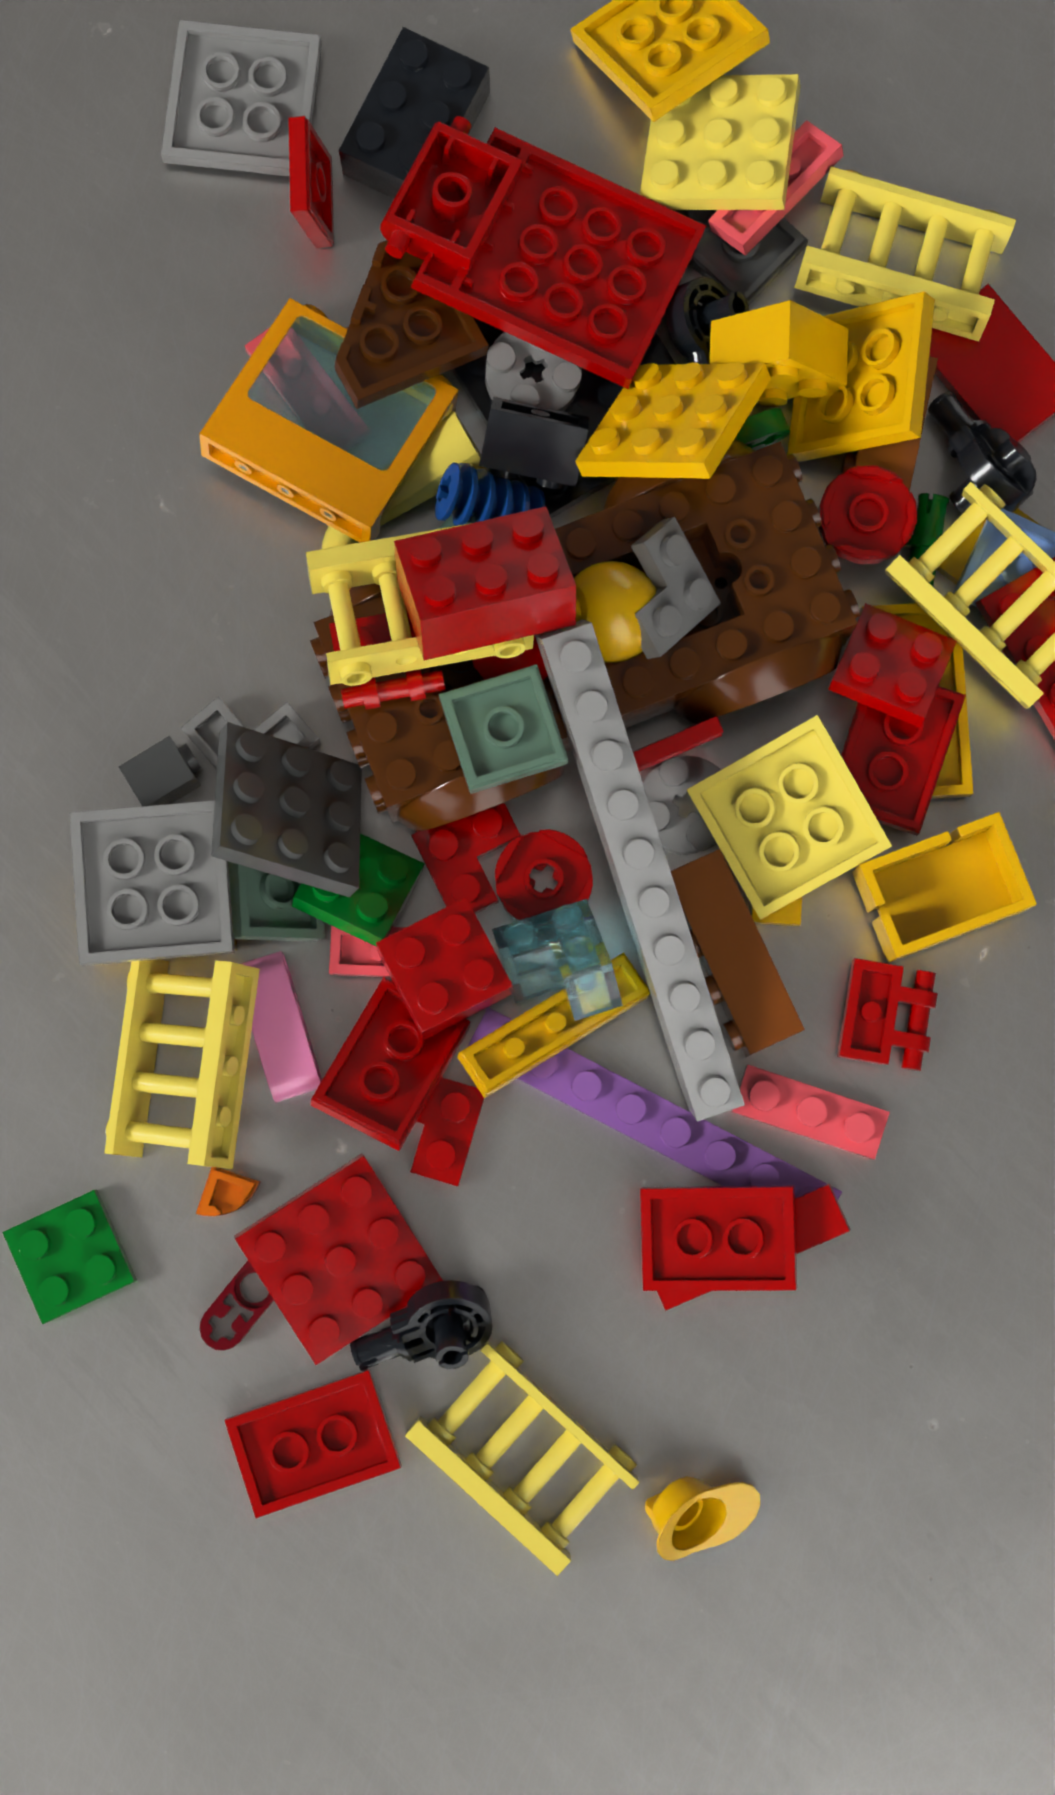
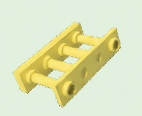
M831 166L820 200L822 203L834 206L821 249L807 245L794 288L858 307L925 291L935 299L932 328L979 341L991 316L995 299L979 295L990 251L1003 254L1014 229L1016 219L1000 215L993 210L978 209L867 177L854 170H843ZM852 211L880 219L868 262L840 255ZM898 225L926 232L914 276L886 268ZM944 238L972 246L960 289L932 281Z
M970 482L962 493V496L971 503L966 511L919 559L913 557L907 562L899 555L886 568L885 574L950 637L957 640V643L1025 709H1028L1044 694L1037 685L1042 681L1040 675L1055 661V632L1026 662L1020 660L1014 665L1001 651L1006 647L1004 641L1055 590V561L1001 511L1006 504L990 487L984 484L978 489ZM986 518L1007 539L954 594L949 591L943 597L930 584L935 578L932 573ZM1023 553L1043 574L990 628L985 625L979 631L965 618L971 612L968 608L969 605Z
M458 526L306 552L312 594L323 592L329 594L340 645V651L326 653L330 685L343 683L348 686H356L370 681L373 677L490 656L512 658L522 654L525 650L533 649L534 635L423 660L416 637L412 638L405 603L397 582L394 541ZM377 584L380 585L392 641L361 647L349 590L352 587Z
M166 960L133 961L127 976V996L110 1117L106 1125L104 1154L142 1158L144 1143L189 1148L187 1164L233 1169L260 969L234 962L215 961L213 977L210 978L168 974L169 961ZM165 994L210 998L206 1027L162 1024ZM158 1043L203 1048L199 1078L154 1073ZM151 1093L196 1098L192 1128L147 1123Z
M488 1340L480 1350L491 1360L439 1420L434 1417L428 1423L420 1416L407 1430L405 1437L558 1576L571 1562L570 1552L565 1549L570 1543L567 1537L619 1478L632 1490L640 1483L637 1475L632 1472L638 1464L616 1444L608 1450L520 1370L519 1367L524 1360L505 1342L501 1341L495 1347ZM507 1375L528 1396L477 1454L471 1452L465 1457L452 1445V1442L456 1439L454 1432L500 1380ZM545 1409L566 1430L514 1489L509 1486L503 1492L489 1479L494 1473L491 1468L538 1414ZM582 1443L604 1463L603 1466L552 1524L547 1521L543 1526H540L527 1514L532 1508L529 1502Z

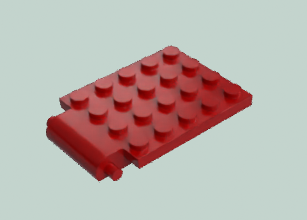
M456 116L451 126L441 122L435 123L380 224V231L388 241L385 250L390 256L401 259L405 252L424 260L411 284V288L629 389L666 313L668 305L704 235L706 225L494 127L487 143H484L468 135L472 125L464 117Z

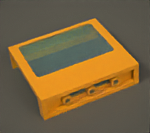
M289 298L199 433L201 456L359 543L375 540L380 533L381 515L443 417L448 416L452 411L456 412L458 389L453 387L447 378L437 375L356 409L334 369L335 359L341 343L344 341L348 327L344 328L328 319L324 312L311 304L302 305Z

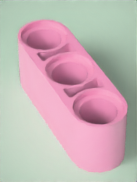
M279 951L240 963L260 969L252 1033L275 1103L317 1090L322 1077L283 952Z

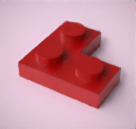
M505 803L448 824L411 834L446 907L467 897L474 913L477 914L499 903L478 859L521 836Z
M443 1077L440 1079L416 1121L424 1124L411 1167V1173L459 1186L485 1099L477 1087Z

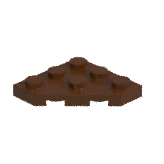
M387 240L377 245L371 268L360 291L351 316L350 325L335 359L334 369L356 409L487 355L489 347L472 316L411 288V284L424 260L405 252L401 259L390 256L385 250L388 243Z

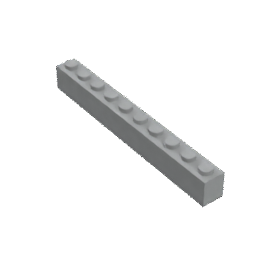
M583 619L577 621L574 626L535 635L686 1105L697 1122L744 1106V1100L592 622Z

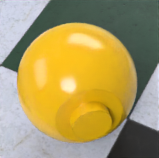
M617 561L597 563L581 571L574 578L576 583V622L583 619L592 622L604 662H622L643 652L641 648V630L635 613L654 597L657 589L652 581L638 568Z

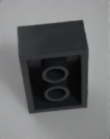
M403 27L339 148L343 175L395 198L435 123L441 122L451 126L454 118L461 116L469 120L473 127L490 94L489 67Z

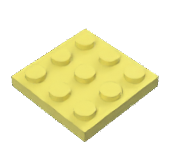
M799 74L722 75L655 122L651 120L640 195L672 210H784L801 88Z
M818 715L687 789L688 794L760 920L892 847L891 842Z

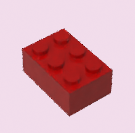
M546 506L394 541L397 582L424 661L576 625V583Z

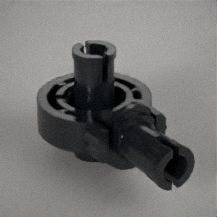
M699 277L677 287L666 310V321L670 337L680 353L687 358L688 363L710 364L711 321L750 311L749 304L743 294L738 291L728 293L720 283L709 277Z
M947 391L932 401L928 407V413L935 418L949 436L948 443L950 447L948 448V453L953 458L958 457L961 466L969 476L962 485L949 494L953 505L962 514L971 505L962 496L964 488L972 482L978 489L984 484L990 487L1006 504L1003 508L1014 512L1033 494V488L1037 480L1036 470L1027 450L1005 430L991 428L986 420H973L956 399V395L953 392Z
M454 1280L435 1282L418 1290L409 1299L407 1307L392 1312L390 1314L391 1326L354 1340L350 1343L353 1359L356 1365H359L361 1371L399 1356L414 1363L431 1357L436 1359V1362L438 1361L439 1366L442 1368L457 1369L467 1363L469 1355L477 1352L488 1342L493 1328L490 1303L485 1291L477 1285ZM468 1318H469L470 1330H469V1327L464 1326V1324L467 1322Z

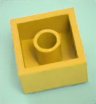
M792 300L780 302L711 321L710 364H728L731 362L765 363L771 380L758 400V403L762 406H783L787 404V399L799 396L807 398L822 397L827 394L829 389L847 385L848 328Z

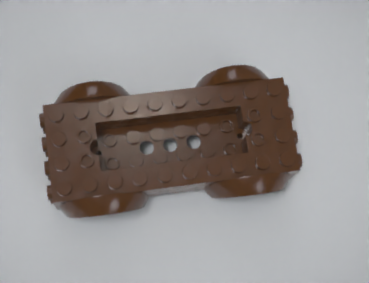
M735 438L710 479L620 477L608 494L604 510L555 528L573 578L589 566L607 561L627 563L645 573L631 545L661 520L675 517L721 602L661 657L647 659L644 652L626 661L616 663L604 662L625 728L674 709L692 723L705 721L792 690L820 678L837 668L841 649L845 646L858 624L856 618L860 617V610L853 592L850 589L843 590L837 576V572L841 571L837 553L830 543L824 545L818 531V527L822 525L818 508L811 498L805 500L799 486V482H802L803 478L798 461L792 453L786 455L781 441L755 451ZM369 584L352 587L349 590L355 619L386 613L380 585ZM332 607L328 617L313 622L319 637L310 640L325 679L329 678L326 653L334 652L329 623H335ZM471 660L421 669L422 674L442 670L445 690L425 694L426 699L412 702L410 697L380 702L381 707L366 710L365 705L344 709L341 689L354 686L344 685L343 683L328 686L342 723L344 724L352 720L355 729L346 732L360 769L370 765L373 775L364 779L378 814L388 811L392 823L399 821V823L415 832L435 828L519 797L558 779L564 773L565 765L470 794L441 706L439 694L484 681L472 665ZM406 672L376 677V682L406 677ZM547 676L542 681L567 754V751L572 749Z

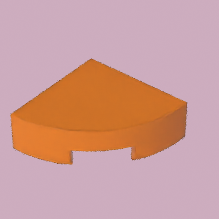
M211 1167L196 1214L220 1216L240 1209L254 1196L261 1181L222 1168Z

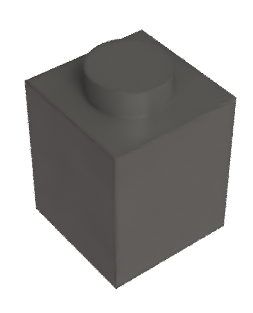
M170 736L119 766L142 806L172 804L201 786L194 773L202 768L187 744L178 748Z

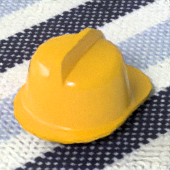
M685 1476L676 1479L662 1492L648 1498L645 1501L644 1507L652 1521L653 1527L659 1534L657 1539L658 1554L664 1560L675 1561L691 1553L715 1547L734 1539L746 1530L756 1518L761 1504L760 1494L751 1484L735 1482L712 1487L698 1478Z

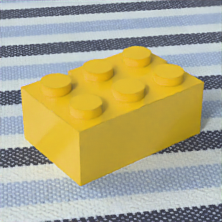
M1000 812L957 827L950 834L946 831L864 862L852 871L867 912L878 911L879 917L872 921V925L887 963L1025 912L1037 905Z

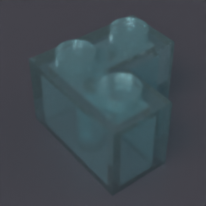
M587 899L563 905L559 908L492 929L503 968L513 985L512 995L515 1003L563 988L575 1021L623 1006L611 959Z

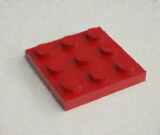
M363 1154L358 1155L234 1235L239 1247L315 1365H318L388 1319L392 1312L406 1307L409 1299L421 1288L443 1281Z

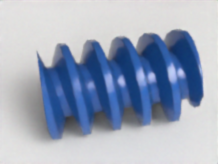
M453 462L444 472L438 486L435 516L437 520L446 521L452 513V521L455 526L464 525L468 520L469 523H475L545 507V495L536 486L527 487L521 481H510L509 479L493 476L489 470H476L471 464Z

